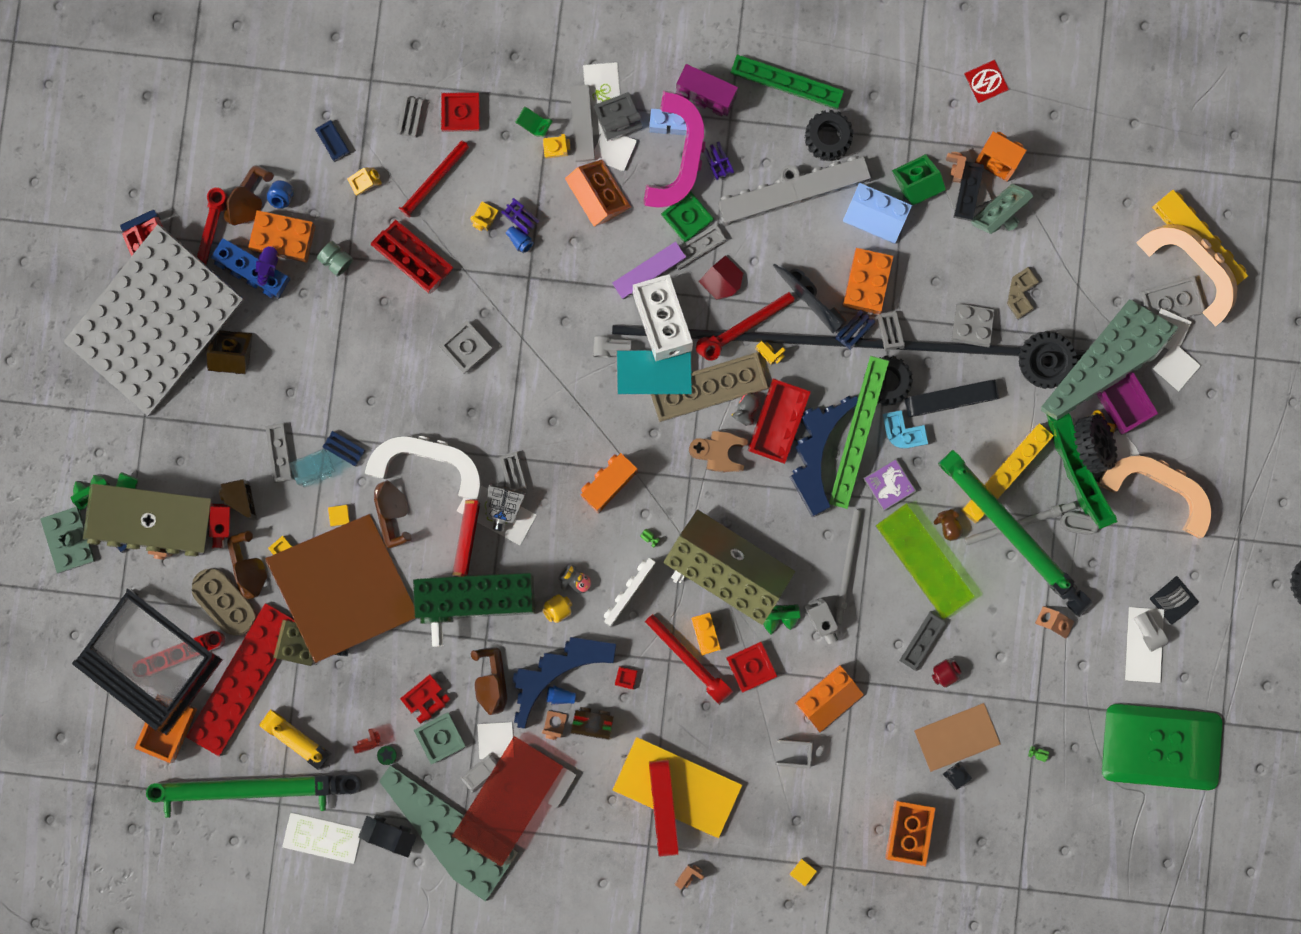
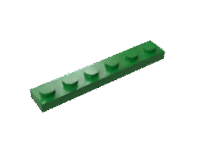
M736 55L730 73L838 110L844 90L740 55Z

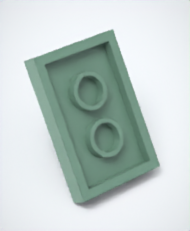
M1011 184L973 217V221L970 222L974 227L989 234L998 231L1002 224H1004L1008 231L1013 230L1020 223L1015 213L1020 208L1026 206L1034 196L1029 190Z
M77 507L40 518L58 574L95 562L90 544H87V540L83 539L85 526L80 510Z

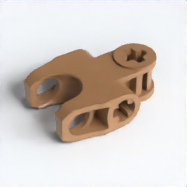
M712 431L711 440L701 438L693 440L689 446V453L695 459L707 460V470L723 473L743 472L744 465L732 462L728 458V450L733 446H747L748 440L731 433ZM697 444H700L701 448L704 449L700 453H696L697 450L693 449Z

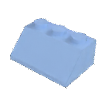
M859 183L843 222L895 244L912 205Z

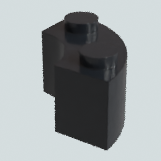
M375 815L374 818L366 816L358 838L392 853L409 858L417 835L410 832L411 828L400 825L399 828L385 822L386 818Z

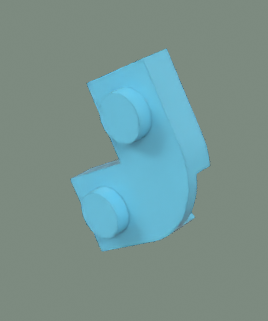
M902 410L882 414L887 438L894 446L908 449L928 445L925 426L905 429Z

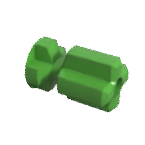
M645 529L640 535L647 543L652 542L651 546L653 548L660 541L659 538L654 539V534L648 529Z
M1031 746L1028 757L1035 755L1037 760L1046 762L1049 751L1040 748L1036 751L1035 747Z

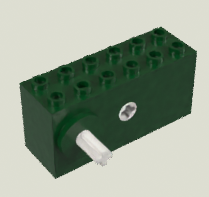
M531 573L413 579L415 619L420 620V624H431L432 647L444 646L443 623H452L453 618L535 614L534 576Z

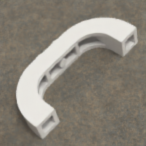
M418 436V439L412 437L392 438L374 450L366 466V475L386 479L390 463L394 458L402 454H412L449 463L457 467L461 474L458 496L470 500H479L481 479L476 465L464 452L448 446V442L445 441L429 442L430 438Z

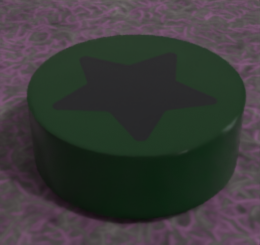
M389 745L381 747L377 752V759L383 765H390L397 758L396 750Z

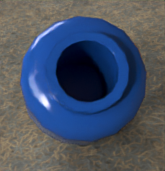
M282 180L273 182L267 192L268 202L273 207L279 209L288 207L294 196L293 187L288 182Z

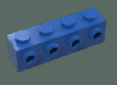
M222 238L211 256L215 261V266L222 270L226 267L231 270L230 274L239 280L243 277L248 280L246 284L254 289L260 287L264 290L262 293L270 298L275 296L279 299L291 280L287 275L275 269L274 277L269 276L266 285L260 286L257 283L258 272H255L258 258Z

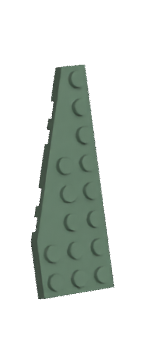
M1129 299L1041 406V411L1055 420L1062 418L1076 409V406L1082 402L1092 399L1093 395L1103 392L1125 378L1131 371L1141 368L1142 364L1155 359L1176 334L1178 327Z
M390 765L379 781L452 879L486 902L518 854V851Z

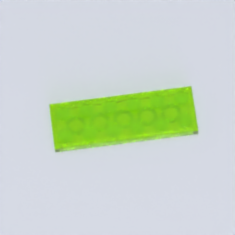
M907 503L875 525L942 619H945L975 597Z

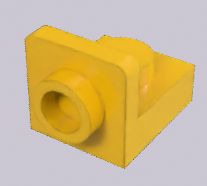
M561 134L560 137L543 138L545 159L568 156L567 150H571L570 140L566 139L565 134Z
M364 167L348 178L355 195H361L371 187L382 184L378 171L373 167Z
M481 202L474 216L470 218L473 223L472 226L480 231L483 229L488 231L499 211Z
M761 341L756 345L755 349L770 365L774 362L778 364L785 357L783 354L785 352L784 347L774 354V349L769 343L766 342L764 344Z

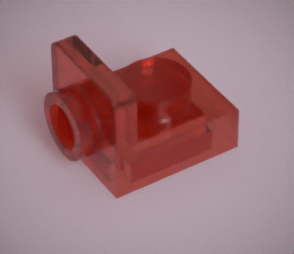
M374 728L368 729L371 741H368V738L357 741V745L353 746L354 753L359 754L378 748L381 742L379 732H375Z

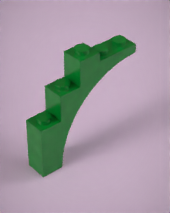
M1068 413L1062 418L1055 420L1046 414L1051 434L1054 435L1052 439L1055 450L1063 459L1066 475L1075 488L1080 507L1085 514L1090 515L1099 529L1116 523V515L1104 498L1093 474L1083 465V459L1080 460V452L1077 453L1076 448L1078 446L1075 445L1076 438L1074 437L1076 432L1074 431L1071 415Z

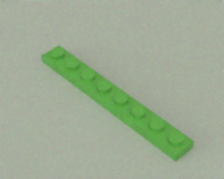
M870 355L829 501L831 505L848 509L889 360Z

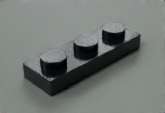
M965 162L953 218L973 221L984 165Z

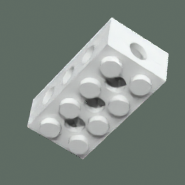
M670 275L634 284L633 296L655 361L692 351L693 342Z

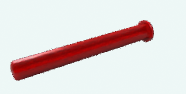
M463 140L460 141L402 208L399 207V210L410 218V214L469 149V145Z

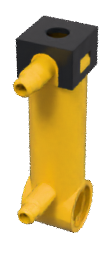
M272 709L269 710L259 724L262 729L275 736L317 770L323 767L332 754Z

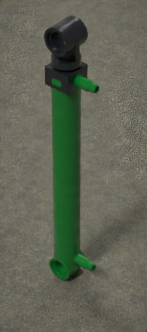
M951 450L938 463L941 469L962 488L1048 583L1047 585L1054 593L1058 594L1063 600L1068 599L1066 605L1076 616L1080 617L1093 604L1092 600L1083 591L1079 590L1076 592L1077 586L1074 584L1073 579L1066 572H1063L969 469L958 453Z
M351 774L154 783L148 786L146 797L151 802L164 803L165 818L171 817V802L319 796L320 811H326L327 795L357 793L362 787V781L357 775ZM349 779H353L356 782V787L353 790L348 789L346 785ZM156 787L160 788L162 792L159 798H156L153 794Z

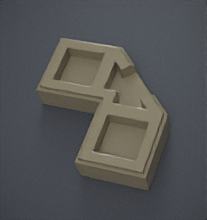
M1029 267L1013 276L1011 280L1007 305L1017 320L1034 309L1024 292L1038 284L1039 281Z

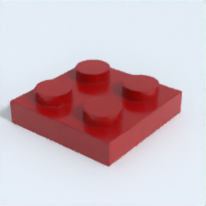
M441 93V131H480V94Z
M762 642L726 657L742 693L777 677Z

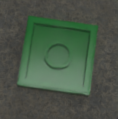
M691 190L681 201L671 205L661 213V216L684 243L692 239L714 221V218Z

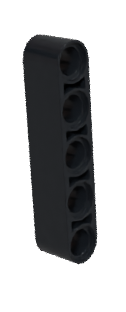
M988 380L904 398L909 418L1000 399L996 380Z

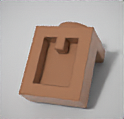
M959 152L948 153L946 161L956 163L951 168L952 182L960 183L966 157Z
M694 864L692 867L687 865L675 882V886L681 890L683 887L687 888L693 880L692 874L703 880L704 875L701 874L703 870Z

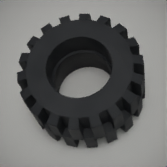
M826 110L821 111V114H815L814 118H811L807 125L805 144L808 146V151L814 153L813 156L815 158L820 157L822 161L828 159V161H832L834 158L836 160L840 159L851 146L854 133L851 128L852 124L847 121L848 118L846 116H841L839 111L837 113H833L834 110L826 112ZM823 127H833L839 132L840 140L832 145L824 144L818 137V131Z
M886 355L882 359L889 360L887 370L894 372L898 376L899 385L893 391L881 389L877 404L881 403L883 406L895 405L901 402L910 392L913 383V374L909 370L908 364H904V360H899L896 356L889 357V355Z

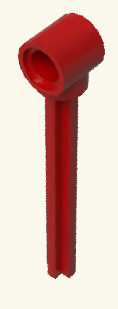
M212 188L207 193V208L210 209L197 258L205 265H207L220 212H224V208L227 207V199L229 198L228 194L220 188ZM222 194V200L215 203V196Z
M788 292L721 335L700 338L696 343L697 353L706 360H716L724 345L793 303L794 297Z
M653 614L647 618L645 623L707 686L706 692L719 705L733 693L731 688L721 678L717 677L715 679Z

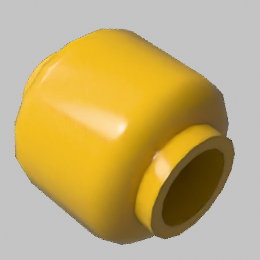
M557 594L544 603L543 613L550 622L559 623L571 615L572 603L567 596L563 597Z

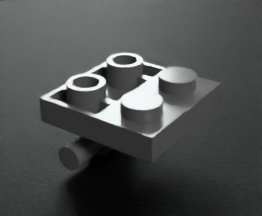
M629 92L593 106L607 141L637 131L643 127L640 121L639 112L637 113Z

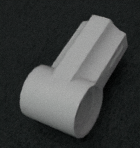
M594 337L593 357H617V351H631V340Z
M1149 610L1133 618L1143 634L1145 644L1151 652L1169 643L1163 630L1157 626Z

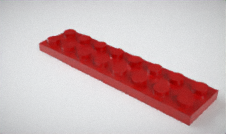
M267 603L264 604L186 738L213 754L221 756L278 660L274 658L283 620L296 623L294 619Z

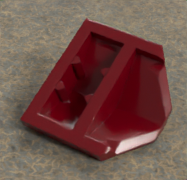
M725 255L698 282L716 300L733 296L741 288L743 272Z

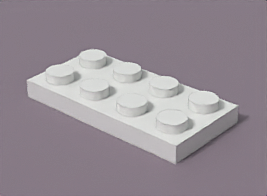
M649 558L645 561L643 559L637 568L639 571L637 576H631L626 583L628 588L625 593L621 591L615 599V602H617L613 609L610 607L603 617L606 618L604 622L612 627L656 565L653 560Z

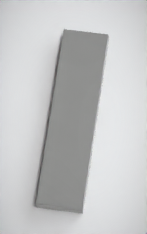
M589 85L571 86L570 95L576 162L595 160Z

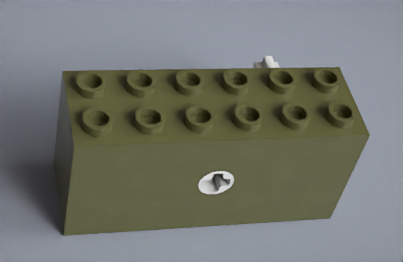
M92 484L89 490L83 539L87 540V544L99 545L101 542H107V546L120 547V544H125L127 549L138 550L141 546L146 547V551L160 552V549H165V553L179 554V551L185 552V556L196 557L200 553H204L211 499ZM146 517L148 520L151 521V523L147 525L146 522H143V519Z
M698 509L679 535L663 562L675 570L671 577L674 579L673 582L681 583L684 577H687L761 625H763L796 572Z

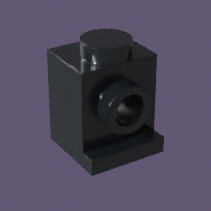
M958 762L943 773V776L954 790H958L972 779L965 768L960 766Z

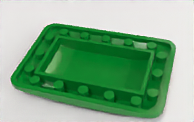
M1112 704L1107 708L1105 717L1102 775L1107 781L1213 790L1218 785L1222 719L1218 714L1210 712Z

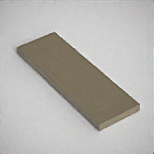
M758 352L691 372L692 394H651L660 423L741 398L745 394L761 392L769 389Z

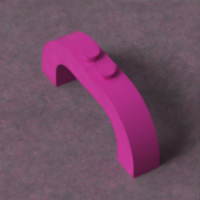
M663 90L660 110L681 116L686 123L687 132L677 178L667 186L646 184L643 204L650 207L673 205L681 201L690 192L695 183L697 171H701L702 160H700L701 152L704 153L706 144L703 141L704 124L698 109L684 96Z

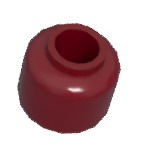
M945 659L933 667L934 674L931 676L936 685L940 684L942 687L947 688L960 680L962 672L955 660Z

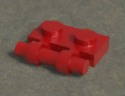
M431 674L400 698L412 714L416 710L422 713L416 718L420 724L425 720H430L432 715L439 709L442 710L446 707L445 704L451 699L447 694L439 698L437 693L442 688ZM432 698L435 703L426 709L423 705Z

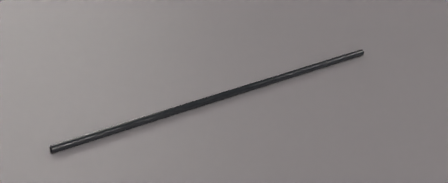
M612 326V334L647 336L644 326ZM688 329L691 339L717 337L725 332ZM745 332L732 340L846 347L836 337ZM850 338L847 342L850 343L854 338ZM861 338L854 346L856 348L884 349L882 339ZM904 341V349L897 348L896 350L1019 356L1021 347L995 345L983 347L958 343ZM1075 350L1076 358L1080 360L1087 350ZM1047 355L1044 358H1052V356Z

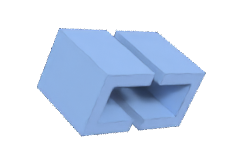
M651 109L650 133L667 134V126H671L670 134L686 135V123L681 116L674 113L668 114V112H663L660 109Z

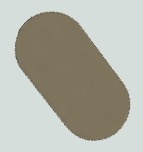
M217 569L202 570L194 577L192 595L213 621L227 634L239 636L247 633L256 619V612L253 605L242 596L233 582L222 571Z

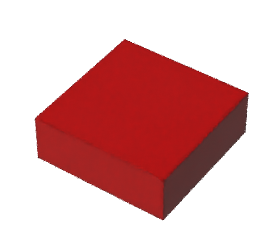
M619 667L615 686L633 690L638 671Z

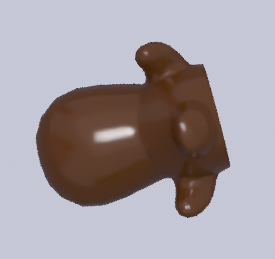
M950 509L937 514L938 517L934 520V524H942L945 539L949 541L959 539L963 534L960 522L956 519L959 517V513L955 509Z

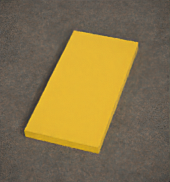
M636 737L612 790L653 809L649 761L668 759L675 819L719 838L742 784Z

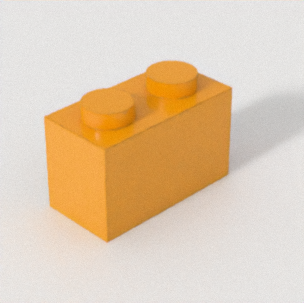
M706 613L692 617L691 620L701 655L720 651L711 614Z

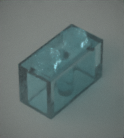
M326 449L289 463L297 485H303V487L314 484L316 479L321 478V480L330 478L332 476L331 473L336 472Z

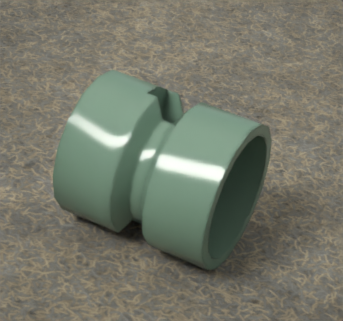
M334 241L329 242L317 256V260L324 266L329 265V270L337 277L342 275L353 262V258L345 251L341 252V247Z

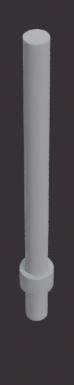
M1074 502L1062 506L1056 505L1051 507L1050 510L1017 521L1023 527L1050 517L1062 516V513L1074 510L1076 507ZM996 527L964 538L967 546L1003 533Z
M854 510L839 597L835 603V608H837L835 614L836 624H842L843 613L847 607L846 596L861 517L860 510Z

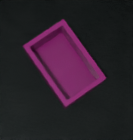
M685 64L676 83V93L696 102L695 104L700 108L705 109L707 107L712 109L714 114L721 117L723 115L728 116L737 97V86L688 64Z
M1133 371L1103 392L1096 394L1121 435L1158 414Z

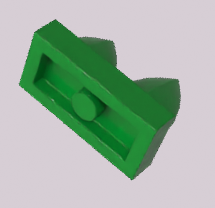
M93 475L90 485L111 486L99 475ZM75 481L73 496L70 498L73 504L81 511L88 505L90 486L87 487L83 483Z
M799 604L775 605L763 623L767 632L771 635L774 633L779 619H782L786 628L791 630L796 625L798 618H800Z

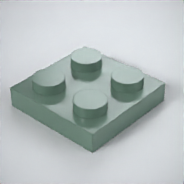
M449 712L414 730L431 765L466 747Z

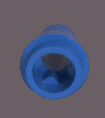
M511 226L506 231V235L510 238L518 252L526 253L533 246L532 238L514 226Z
M557 686L549 687L546 701L550 702L551 705L574 704L576 693Z

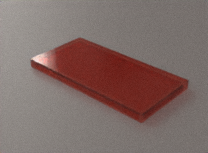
M514 736L452 836L502 867L564 766Z

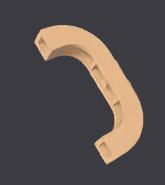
M1168 224L1151 230L1137 242L1149 257L1161 246L1167 244H1174L1183 248L1216 285V298L1202 313L1217 326L1231 312L1237 298L1236 279L1229 266L1224 262V257L1220 253L1214 252L1208 240L1202 239L1196 232L1185 226Z
M1145 456L1126 457L1117 461L1115 467L1105 471L1099 479L1097 485L1112 493H1116L1123 480L1129 474L1138 473L1145 475L1179 493L1186 499L1189 505V517L1182 530L1199 539L1203 538L1207 532L1211 520V506L1206 493L1199 484L1186 477L1185 472L1169 468V464L1165 461H1156Z

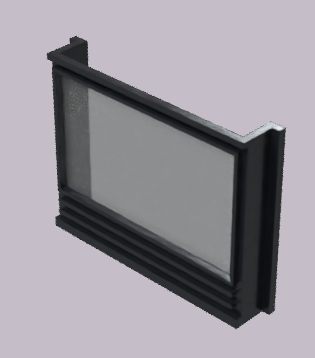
M127 588V592L79 657L73 661L72 665L153 729L168 735L223 659L207 650L142 600L134 590Z

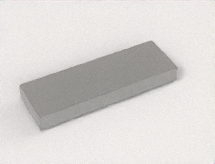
M718 224L713 225L679 246L686 259L675 265L678 270L727 241Z
M285 423L265 426L273 482L293 480Z

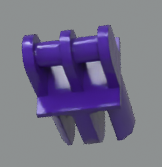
M718 141L716 146L722 159H720L713 144L709 145L715 162H713L706 147L704 150L716 180H719V177L722 176L726 177V174L730 172L734 173L729 158L726 157ZM727 163L728 168L724 169L722 165ZM719 167L721 171L716 173L715 168Z
M515 198L512 199L510 205H506L505 211H501L512 224L514 223L527 235L530 231L518 219L530 229H533L535 226L523 213L536 224L540 221ZM516 205L520 207L518 211L514 209ZM511 211L514 213L512 218L509 216Z
M272 246L264 248L258 261H256L255 272H258L257 283L260 286L266 285L269 276L274 277L278 253Z

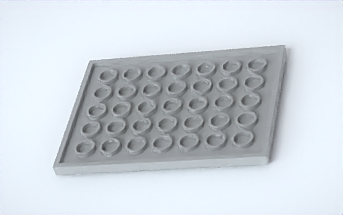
M157 224L63 342L147 416H151L245 299L161 225Z

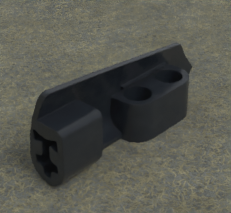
M776 264L773 265L777 273L798 297L806 302L833 334L847 322L835 307L829 310L816 298L817 288L800 269L787 271ZM792 274H798L801 278L800 282ZM806 288H810L813 291V294Z

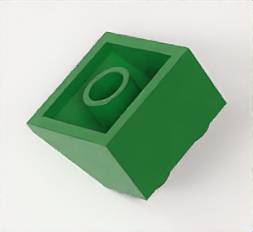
M926 154L892 170L904 197L912 206L946 190L941 172Z

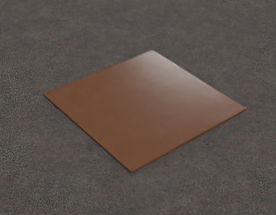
M370 514L265 558L315 663L415 619L414 604Z

